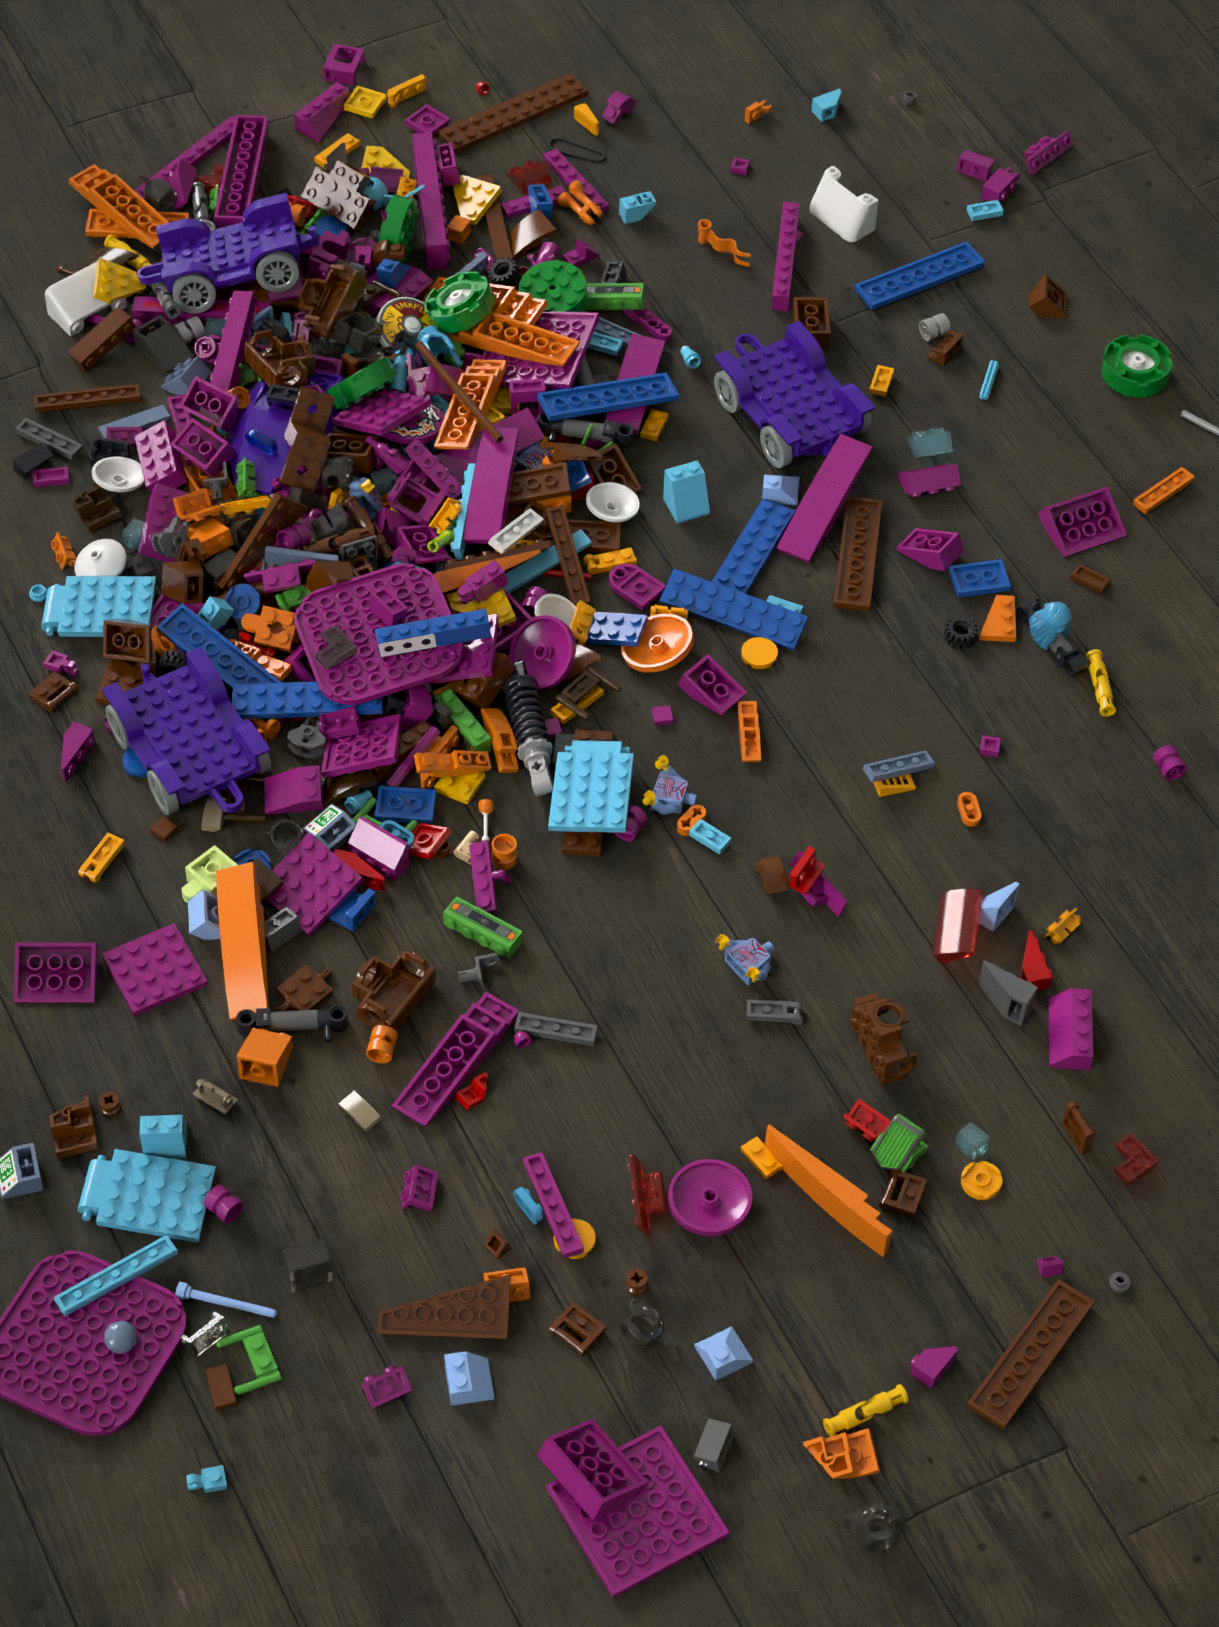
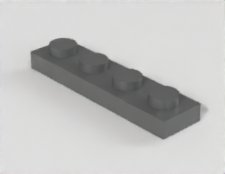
M27 418L15 428L16 434L37 444L42 442L48 449L71 460H74L83 450L82 444Z
M518 1012L514 1033L525 1031L530 1036L594 1046L598 1025Z

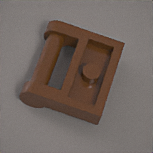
M54 671L28 694L30 699L52 713L67 697L79 691V687L75 682H70Z
M1071 1101L1065 1107L1062 1125L1080 1154L1083 1155L1089 1152L1096 1132L1093 1128H1090L1081 1114L1078 1103Z
M891 1170L888 1186L878 1206L883 1210H893L914 1217L927 1179L900 1170ZM902 1181L904 1183L897 1202L891 1200L897 1183Z
M572 1302L554 1321L548 1332L553 1336L557 1335L577 1350V1354L583 1357L606 1331V1326ZM565 1324L585 1339L583 1343L579 1342L561 1327Z

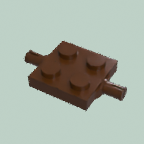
M305 964L276 988V992L285 1001L277 1008V1011H287L290 1008L296 1011L315 1009L333 994V989L325 982V979L333 974L332 971L326 968L318 974Z

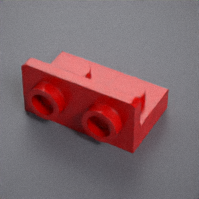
M809 846L789 874V887L804 895L808 894L825 869V865L817 861L816 849Z

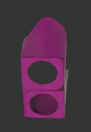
M386 507L374 516V522L393 547H395L394 540L397 527L412 526L411 519ZM376 529V530H375V534H376V536L378 537V536H379V532H378V530Z

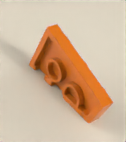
M996 595L980 633L979 640L1016 641L1015 596Z

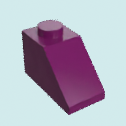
M955 1346L925 1349L921 1355L916 1354L910 1363L912 1366L910 1375L932 1389L956 1360L958 1348Z

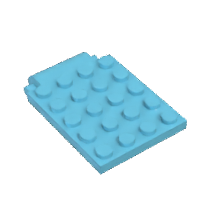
M67 576L65 586L55 584L47 590L41 629L46 631L48 636H52L53 632L57 631L59 637H103L104 620L118 618L150 625L157 583L156 576Z
M573 740L572 746H565V752H558L548 823L549 831L626 833L634 754L630 753V747H623L622 741Z
M115 1149L112 1161H107L103 1155H99L97 1159L90 1161L78 1212L83 1214L82 1219L85 1221H89L91 1215L97 1216L96 1223L98 1226L162 1237L167 1235L169 1238L199 1243L207 1209L204 1206V1200L212 1188L216 1166Z

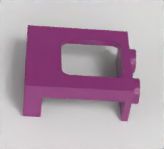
M334 44L323 66L324 80L354 86L356 82L355 73L360 63H365V49ZM339 58L352 61V63L334 61V59Z
M544 379L509 381L510 416L518 412L519 403H539L537 394L546 392ZM540 403L539 409L530 410L535 421H538L539 414L544 412Z
M409 472L406 477L402 476L397 491L394 489L390 494L389 499L391 501L389 507L419 525L429 524L444 502L446 494L442 491H439L438 494L434 493L411 479L412 473ZM405 488H410L427 499L419 513H414L397 502Z

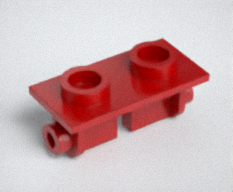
M287 195L288 201L292 205L298 204L307 208L306 218L311 219L316 214L318 208L310 200L304 201L298 196Z

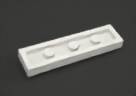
M530 508L490 538L488 544L503 554L540 526L544 519Z

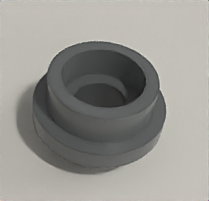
M1122 1272L1112 1274L1109 1279V1285L1116 1293L1127 1291L1131 1284L1130 1278Z

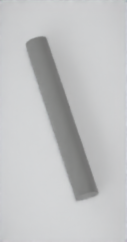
M1185 410L1182 411V417L1219 436L1218 427Z

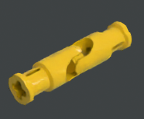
M109 235L105 239L104 246L106 248H118L135 253L137 257L134 260L127 261V263L137 271L142 267L152 265L148 259L132 250L125 242L119 241L115 235Z
M1094 649L1086 654V658L1090 663L1089 671L1093 686L1095 687L1096 700L1100 704L1099 712L1102 716L1109 717L1116 713V707L1112 702L1113 694L1106 666L1102 661L1103 653L1101 650Z
M899 1384L895 1389L887 1393L883 1391L873 1396L869 1401H862L840 1411L839 1415L831 1419H823V1426L830 1437L835 1436V1433L843 1429L849 1430L870 1420L874 1416L873 1414H883L892 1410V1407L902 1402L904 1404L907 1403L908 1395L903 1386ZM858 1407L859 1415L864 1418L860 1421L855 1417V1410Z

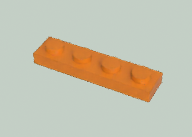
M1181 467L1135 498L1133 505L1146 515L1191 484L1195 476Z

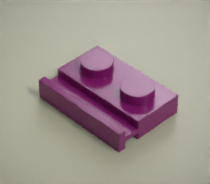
M371 166L370 176L380 179L386 186L388 193L397 194L400 177H403L404 170Z

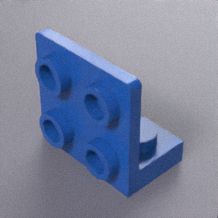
M369 888L361 895L353 891L328 919L354 932L376 906L375 891Z

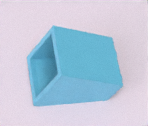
M698 460L665 470L663 500L676 523L710 514L705 472Z
M140 1116V1139L143 1154L170 1159H186L187 1121L184 1116Z

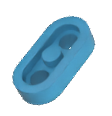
M391 820L381 823V828L407 842L408 849L414 845V836L409 830Z
M523 1187L514 1190V1198L533 1224L541 1222L544 1211L540 1204H536L532 1200L533 1197L530 1191Z

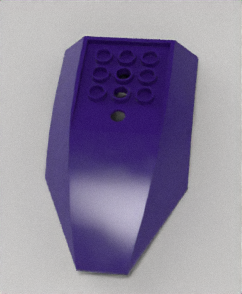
M315 371L314 375H308L307 386L318 385L325 394H328V389L345 380V378ZM257 379L248 392L250 403L246 408L238 411L237 420L228 435L227 442L237 452L229 462L235 486L238 481V474L236 473L238 463L244 457H247V461L254 462L255 478L249 479L255 480V492L271 495V493L284 488H274L272 481L274 478L281 476L290 450V445L284 435L294 405L272 401L273 406H268L266 395L270 387L264 379H262V382H259ZM313 404L308 407L309 413L317 411V405ZM333 405L324 431L326 435L329 433H339L341 427L335 426L332 419L338 416L340 412L351 408V406L343 410L342 407L337 409Z

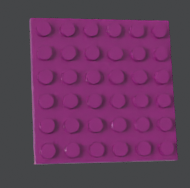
M544 311L534 326L580 341L579 346L564 367L514 358L487 350L484 351L481 360L507 361L508 366L501 381V387H509V381L544 379L545 388L547 389L571 388L599 321V314Z
M662 1426L618 1447L648 1481V1484L608 1514L592 1520L558 1479L546 1485L548 1494L612 1598L625 1593L729 1537L730 1532Z

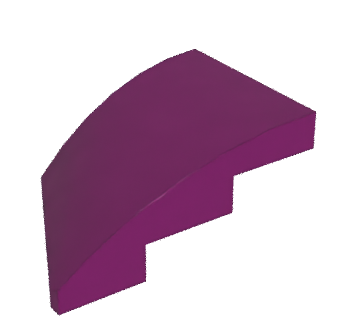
M429 364L425 377L427 383L422 388V391L430 397L437 395L445 401L452 399L454 392ZM442 364L458 383L461 373H465V371Z

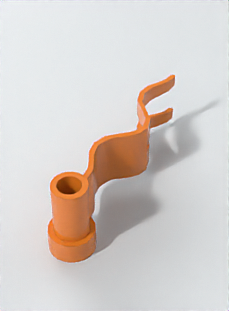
M702 219L698 222L699 243L706 244L709 242L716 251L731 252L737 264L750 267L748 262L739 260L736 255L751 258V254L740 252L733 239L718 238L711 230V222L709 220Z

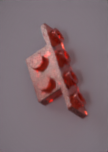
M634 1154L629 1155L630 1163H628V1169L632 1175L630 1186L634 1192L632 1202L637 1215L635 1217V1224L638 1229H641L648 1235L650 1234L648 1216L667 1210L663 1174L658 1170L643 1175L641 1161Z

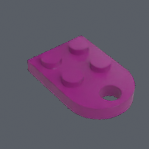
M633 564L618 565L609 574L610 588L642 611L662 595L666 587L662 582ZM620 573L624 574L623 577H618L616 575Z

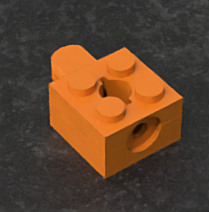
M263 606L261 616L248 613L242 617V627L248 632L256 633L254 638L256 644L268 648L273 647L276 650L292 653L298 635L294 620L295 613Z

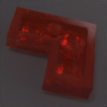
M214 164L213 175H196L195 182H202L205 185V191L215 189L217 183L219 184L218 189H220L225 164Z
M1131 1132L1115 1144V1148L1126 1160L1115 1167L1114 1173L1127 1186L1159 1163V1160Z

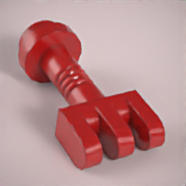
M245 632L239 633V642L260 648L263 655L272 658L276 657L277 651L273 647L266 649L252 642V635Z

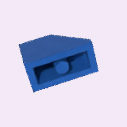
M528 185L531 213L540 209L546 218L551 220L553 202L545 185Z
M384 259L377 268L378 280L380 283L395 288L408 272L410 266Z

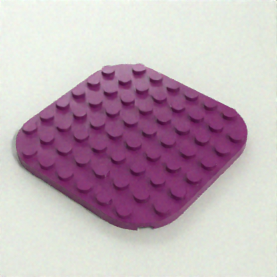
M397 564L355 577L349 581L317 589L302 600V604L295 611V625L317 685L324 696L340 704H361L437 680L455 669L462 657V642L386 657H380L375 629L388 626L370 609V594L386 586L408 607L405 622L402 623L399 618L397 625L451 615L438 581L429 570L417 568L414 564Z
M64 1251L63 1254L46 1257L33 1268L0 1318V1397L83 1435L102 1436L122 1429L138 1413L184 1338L187 1321L180 1299L167 1288L137 1276L64 1317L55 1303L54 1297L113 1264L81 1251ZM116 1321H127L133 1325L137 1332L136 1345L124 1354L113 1353L106 1347L104 1340L106 1329Z

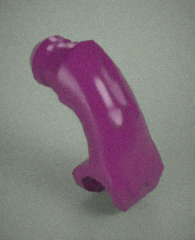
M478 248L476 254H474V259L477 258V253L485 252L487 255L485 261L487 264L486 271L488 272L490 271L489 267H492L491 264L496 263V261L485 250Z

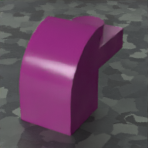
M616 91L608 98L607 102L609 104L601 118L616 126L623 113L629 116L637 101L620 91Z

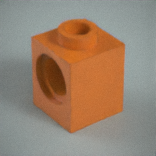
M455 215L447 226V239L462 244L471 233V220Z

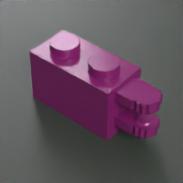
M1010 167L1005 170L999 168L982 185L981 198L988 202L998 200L1000 203L1004 201L1007 195L1015 190L1016 182L1020 178L1021 173L1016 171L1014 174H1011L1012 168Z
M496 560L465 579L466 584L457 591L458 596H460V603L467 604L475 599L479 604L508 585L506 573Z

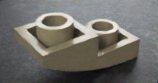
M208 798L203 812L201 829L202 831L215 832L221 830L223 826L224 811L219 808L213 798Z
M355 1091L339 1103L341 1109L349 1114L355 1123L366 1132L382 1119L376 1110Z

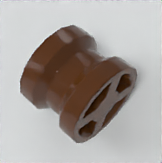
M106 1091L100 1095L99 1105L101 1113L106 1117L116 1116L121 1110L118 1094Z
M632 1269L627 1274L626 1289L632 1295H642L647 1289L648 1277L643 1270Z

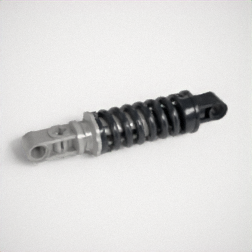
M521 659L513 662L516 669L504 683L503 693L506 696L514 737L518 747V758L524 761L525 767L530 771L535 796L539 797L553 792L554 784L548 766L551 762L550 755L552 754L553 747L548 740L549 734L543 716L544 713L541 709L542 705L538 694L537 680L528 675L524 660Z

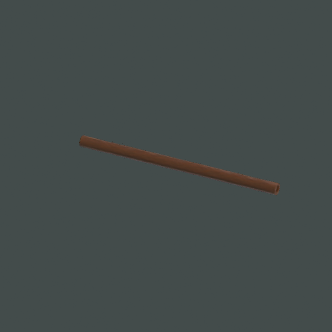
M422 341L415 344L416 349L497 443H501L504 440L501 433Z

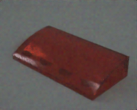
M957 889L942 892L933 949V957L940 964L975 955L983 897L981 889Z

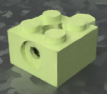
M214 845L185 867L187 882L189 883L182 887L184 901L188 903L191 898L203 890L217 896L216 871L238 865Z

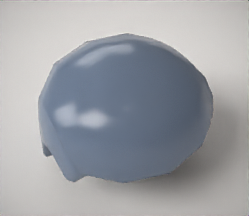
M116 1321L110 1324L104 1334L106 1347L113 1353L124 1354L129 1352L137 1343L136 1329L127 1321Z

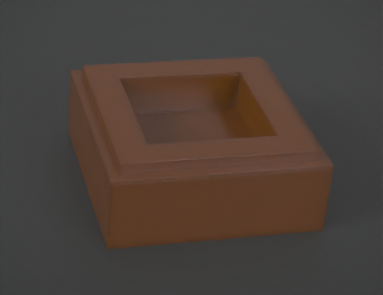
M162 817L150 828V833L166 842L178 828L177 825Z

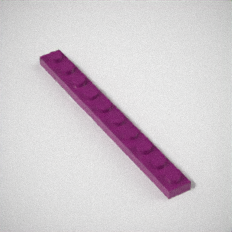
M229 117L134 191L148 202L152 199L151 194L156 196L170 185L169 168L174 162L177 163L180 159H183L190 165L195 166L229 140L232 135L235 117Z

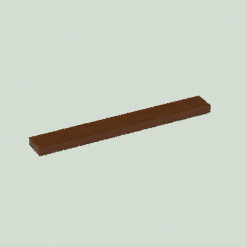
M493 174L476 176L478 180L495 184ZM497 197L486 211L485 218L495 260H501L500 257H504V259L506 256L509 258L513 257Z

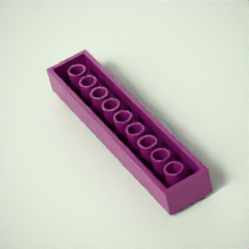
M235 116L214 214L215 229L242 223L245 209L256 201L269 136L268 116Z
M432 132L412 134L416 185L417 188L423 184L425 185V188L417 193L427 270L447 269V262H450V252H447L450 250L449 239L446 240L448 238V228H446L447 219L444 217L445 205H443L444 197L441 194V175L438 172L437 150H434L436 149V139L432 138Z

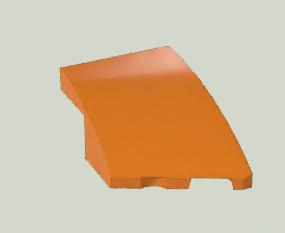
M869 1428L851 1434L845 1432L825 1439L818 1437L803 1442L804 1446L833 1479L857 1478L881 1472Z

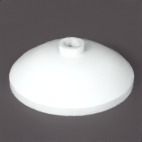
M104 458L98 461L92 468L93 480L100 487L108 491L118 493L130 492L139 488L145 482L141 464L129 458Z
M600 483L593 486L587 493L586 503L589 510L598 518L608 522L630 520L639 510L637 495L628 487L618 483Z
M100 539L90 543L77 556L75 561L76 576H120L127 562L125 549L120 543L112 539Z
M546 594L536 602L535 616H552L570 626L576 606L560 595Z

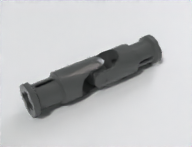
M195 182L191 187L194 217L200 221H210L207 196L204 193L205 185L202 182Z
M165 282L151 283L152 290L168 318L175 319L178 317L181 309L175 304L172 293L167 291Z

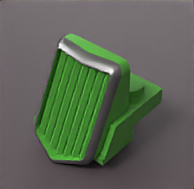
M897 1114L892 1118L885 1131L878 1136L870 1150L873 1151V1156L881 1168L905 1172L914 1165L917 1158L926 1153L929 1146L922 1141L925 1135L924 1130L902 1115Z

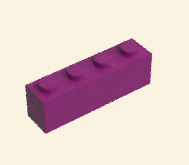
M338 82L334 83L294 115L295 129L320 143L323 140L324 134L326 135L329 132L330 126L335 124L336 118L344 112V104L349 98V88Z

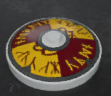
M409 297L390 300L382 307L376 319L378 339L390 354H392L393 347H396L394 344L395 336L401 330L417 338L422 329L427 326H434L425 310V303Z

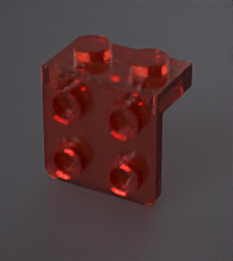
M533 160L524 162V165L520 167L514 166L510 168V171L506 172L508 177L518 179L522 194L528 193V185L544 184L546 186L552 183L547 164L533 162Z

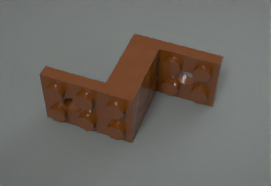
M300 387L284 435L290 445V450L279 479L281 483L311 492L315 491L331 444L324 431L336 399L335 396ZM310 405H317L315 413L308 412ZM302 465L306 466L307 471L304 474H299L298 468Z

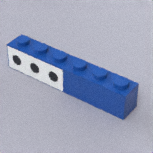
M486 608L375 629L380 657L491 637Z

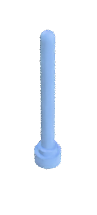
M184 1282L178 1283L175 1293L180 1300L194 1298L272 1318L277 1315L275 1309L194 1290L188 1283Z

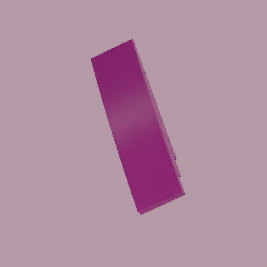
M632 334L617 380L657 374L665 340ZM648 405L609 411L605 420L618 422V425L622 423L630 424L633 427V434L638 435Z
M528 407L494 424L495 428H519L516 455L545 439ZM483 430L477 433L468 450L447 449L436 455L440 459L441 464L452 472L453 477L458 482L464 481V472L467 471L468 464H476ZM430 480L426 488L436 487V485Z
M485 428L483 429L470 492L463 536L464 543L488 544L490 538L504 528V522L507 520L519 428H496L504 437L501 443H497Z
M840 434L777 546L778 551L810 564L816 550H819L824 538L828 537L873 446Z
M485 992L477 1004L473 1003L465 1015H460L393 1103L392 1108L426 1127L491 1052L515 1021L519 1010Z

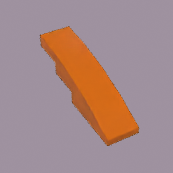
M738 701L742 762H761L757 701Z

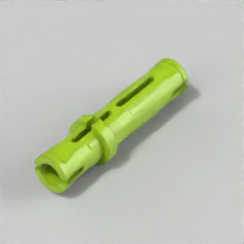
M454 527L443 531L440 536L430 541L428 549L436 552L445 545L451 544L454 541Z

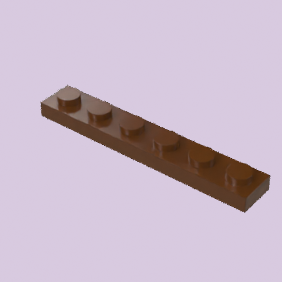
M139 384L34 395L36 412L140 401Z
M564 505L546 508V516L570 602L577 606L581 600L589 605L590 598Z
M544 538L533 541L534 544L527 545L526 542L517 544L516 548L508 549L503 554L499 552L492 553V550L482 552V556L475 557L474 554L465 556L462 561L451 559L446 561L447 564L443 565L442 568L444 571L534 550H548L551 548L550 540L544 541Z

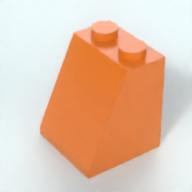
M210 515L205 517L206 519L191 524L186 534L188 536L187 541L195 538L199 539L207 552L206 558L234 545L230 529Z
M252 1028L237 1054L239 1078L279 1087L293 1049L292 1036L285 1033L270 1032L266 1029Z

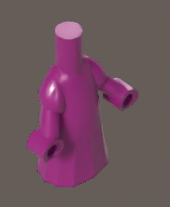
M545 242L542 244L537 260L534 254H529L527 257L533 267L542 262L555 261L560 249L552 242Z
M370 435L366 438L365 441L374 448V455L376 456L375 467L377 469L382 468L385 463L398 475L407 467L409 460L398 453L397 449L388 447L386 443L377 442Z

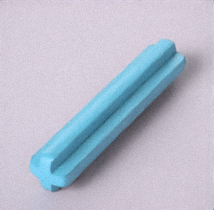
M992 360L989 363L980 391V399L987 400L989 398L998 370V361Z

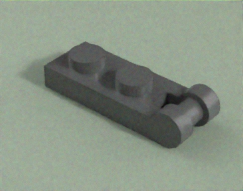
M747 999L746 1020L787 1022L793 1025H800L803 1023V1016L801 1015L803 1004L791 1001Z

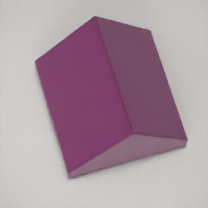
M1057 1256L1036 1260L1041 1277L1062 1274L1063 1260Z

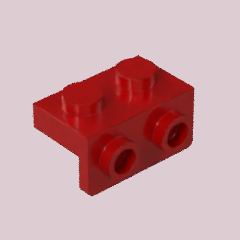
M860 1099L855 1103L849 1114H844L843 1116L847 1121L845 1124L854 1131L858 1128L864 1132L862 1136L870 1142L876 1141L891 1121Z

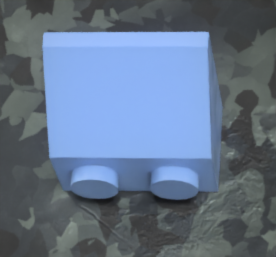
M203 890L188 901L189 933L203 940L220 939L217 896Z
M469 1352L444 1355L451 1406L494 1399L488 1358Z

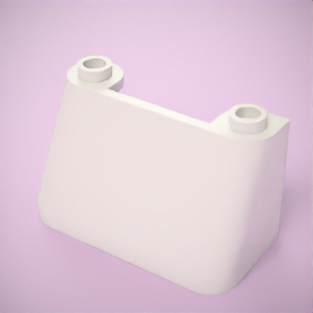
M831 166L825 170L810 204V213L846 241H858L875 230L878 200L870 194L856 197L837 182L841 177V172L836 167Z
M97 263L51 285L45 292L48 315L70 336L81 332L84 326L83 319L108 306H111L112 310L116 307L122 310L127 307L125 298L116 299L112 303H106L93 298Z

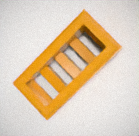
M587 104L575 106L574 118L595 136L599 135V122Z
M910 774L873 782L879 797L916 789Z

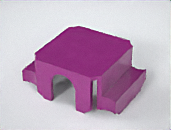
M326 230L319 239L320 243L311 252L305 278L326 280L331 268L325 261L335 264L338 258L345 261L351 238L349 233L344 230L341 231L339 236Z

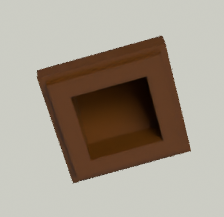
M496 1229L492 1230L483 1244L497 1259L511 1249L510 1243Z

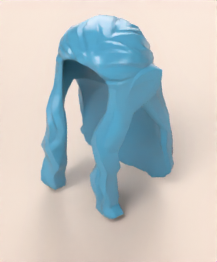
M427 326L420 331L417 337L418 342L422 341L436 359L440 353L451 355L458 368L462 366L455 352V346L447 335L440 333L436 326ZM441 339H443V340L445 341V343L447 344V346H445V345L442 343V340H441ZM422 356V358H423V360H424V363H425V364L427 365V367H428V366H429L428 361Z
M1062 602L1044 604V609L1036 611L1030 617L1029 628L1033 640L1044 650H1048L1049 645L1053 643L1058 634H1062L1067 638V634L1070 632L1072 614L1066 604Z

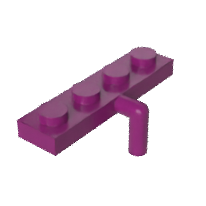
M488 840L469 844L476 907L489 914L498 913L494 880L501 878L506 885H510L512 879L504 870L493 872L491 849Z

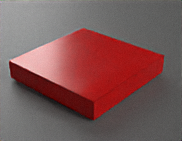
M419 823L412 831L414 845L408 849L409 856L431 860L450 836V829Z

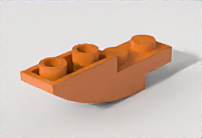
M234 639L229 640L279 681H283L293 670L291 664L263 655L260 648Z
M482 708L480 711L485 731L491 737L499 773H516L519 770L515 754L518 747L508 720L500 709Z
M452 725L443 737L438 736L425 753L449 754L450 750L459 743V728ZM420 773L421 789L432 788L437 777H431L430 773Z
M454 750L451 754L417 752L414 755L417 773H430L431 777L462 776L491 769L487 751Z

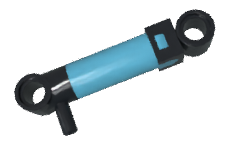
M404 330L398 332L394 339L396 347H393L391 355L395 353L398 355L393 364L398 374L394 376L395 380L390 383L389 390L405 394L408 376L405 361L407 360V353H411L416 357L417 350H415V344L418 342V339Z

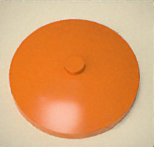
M674 614L653 615L648 617L639 646H621L622 655L625 662L637 671H662L676 665L688 655L694 643V634L688 621L681 616Z

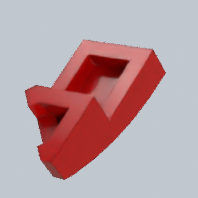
M487 1072L473 1078L471 1085L456 1092V1100L467 1111L484 1101L487 1087Z

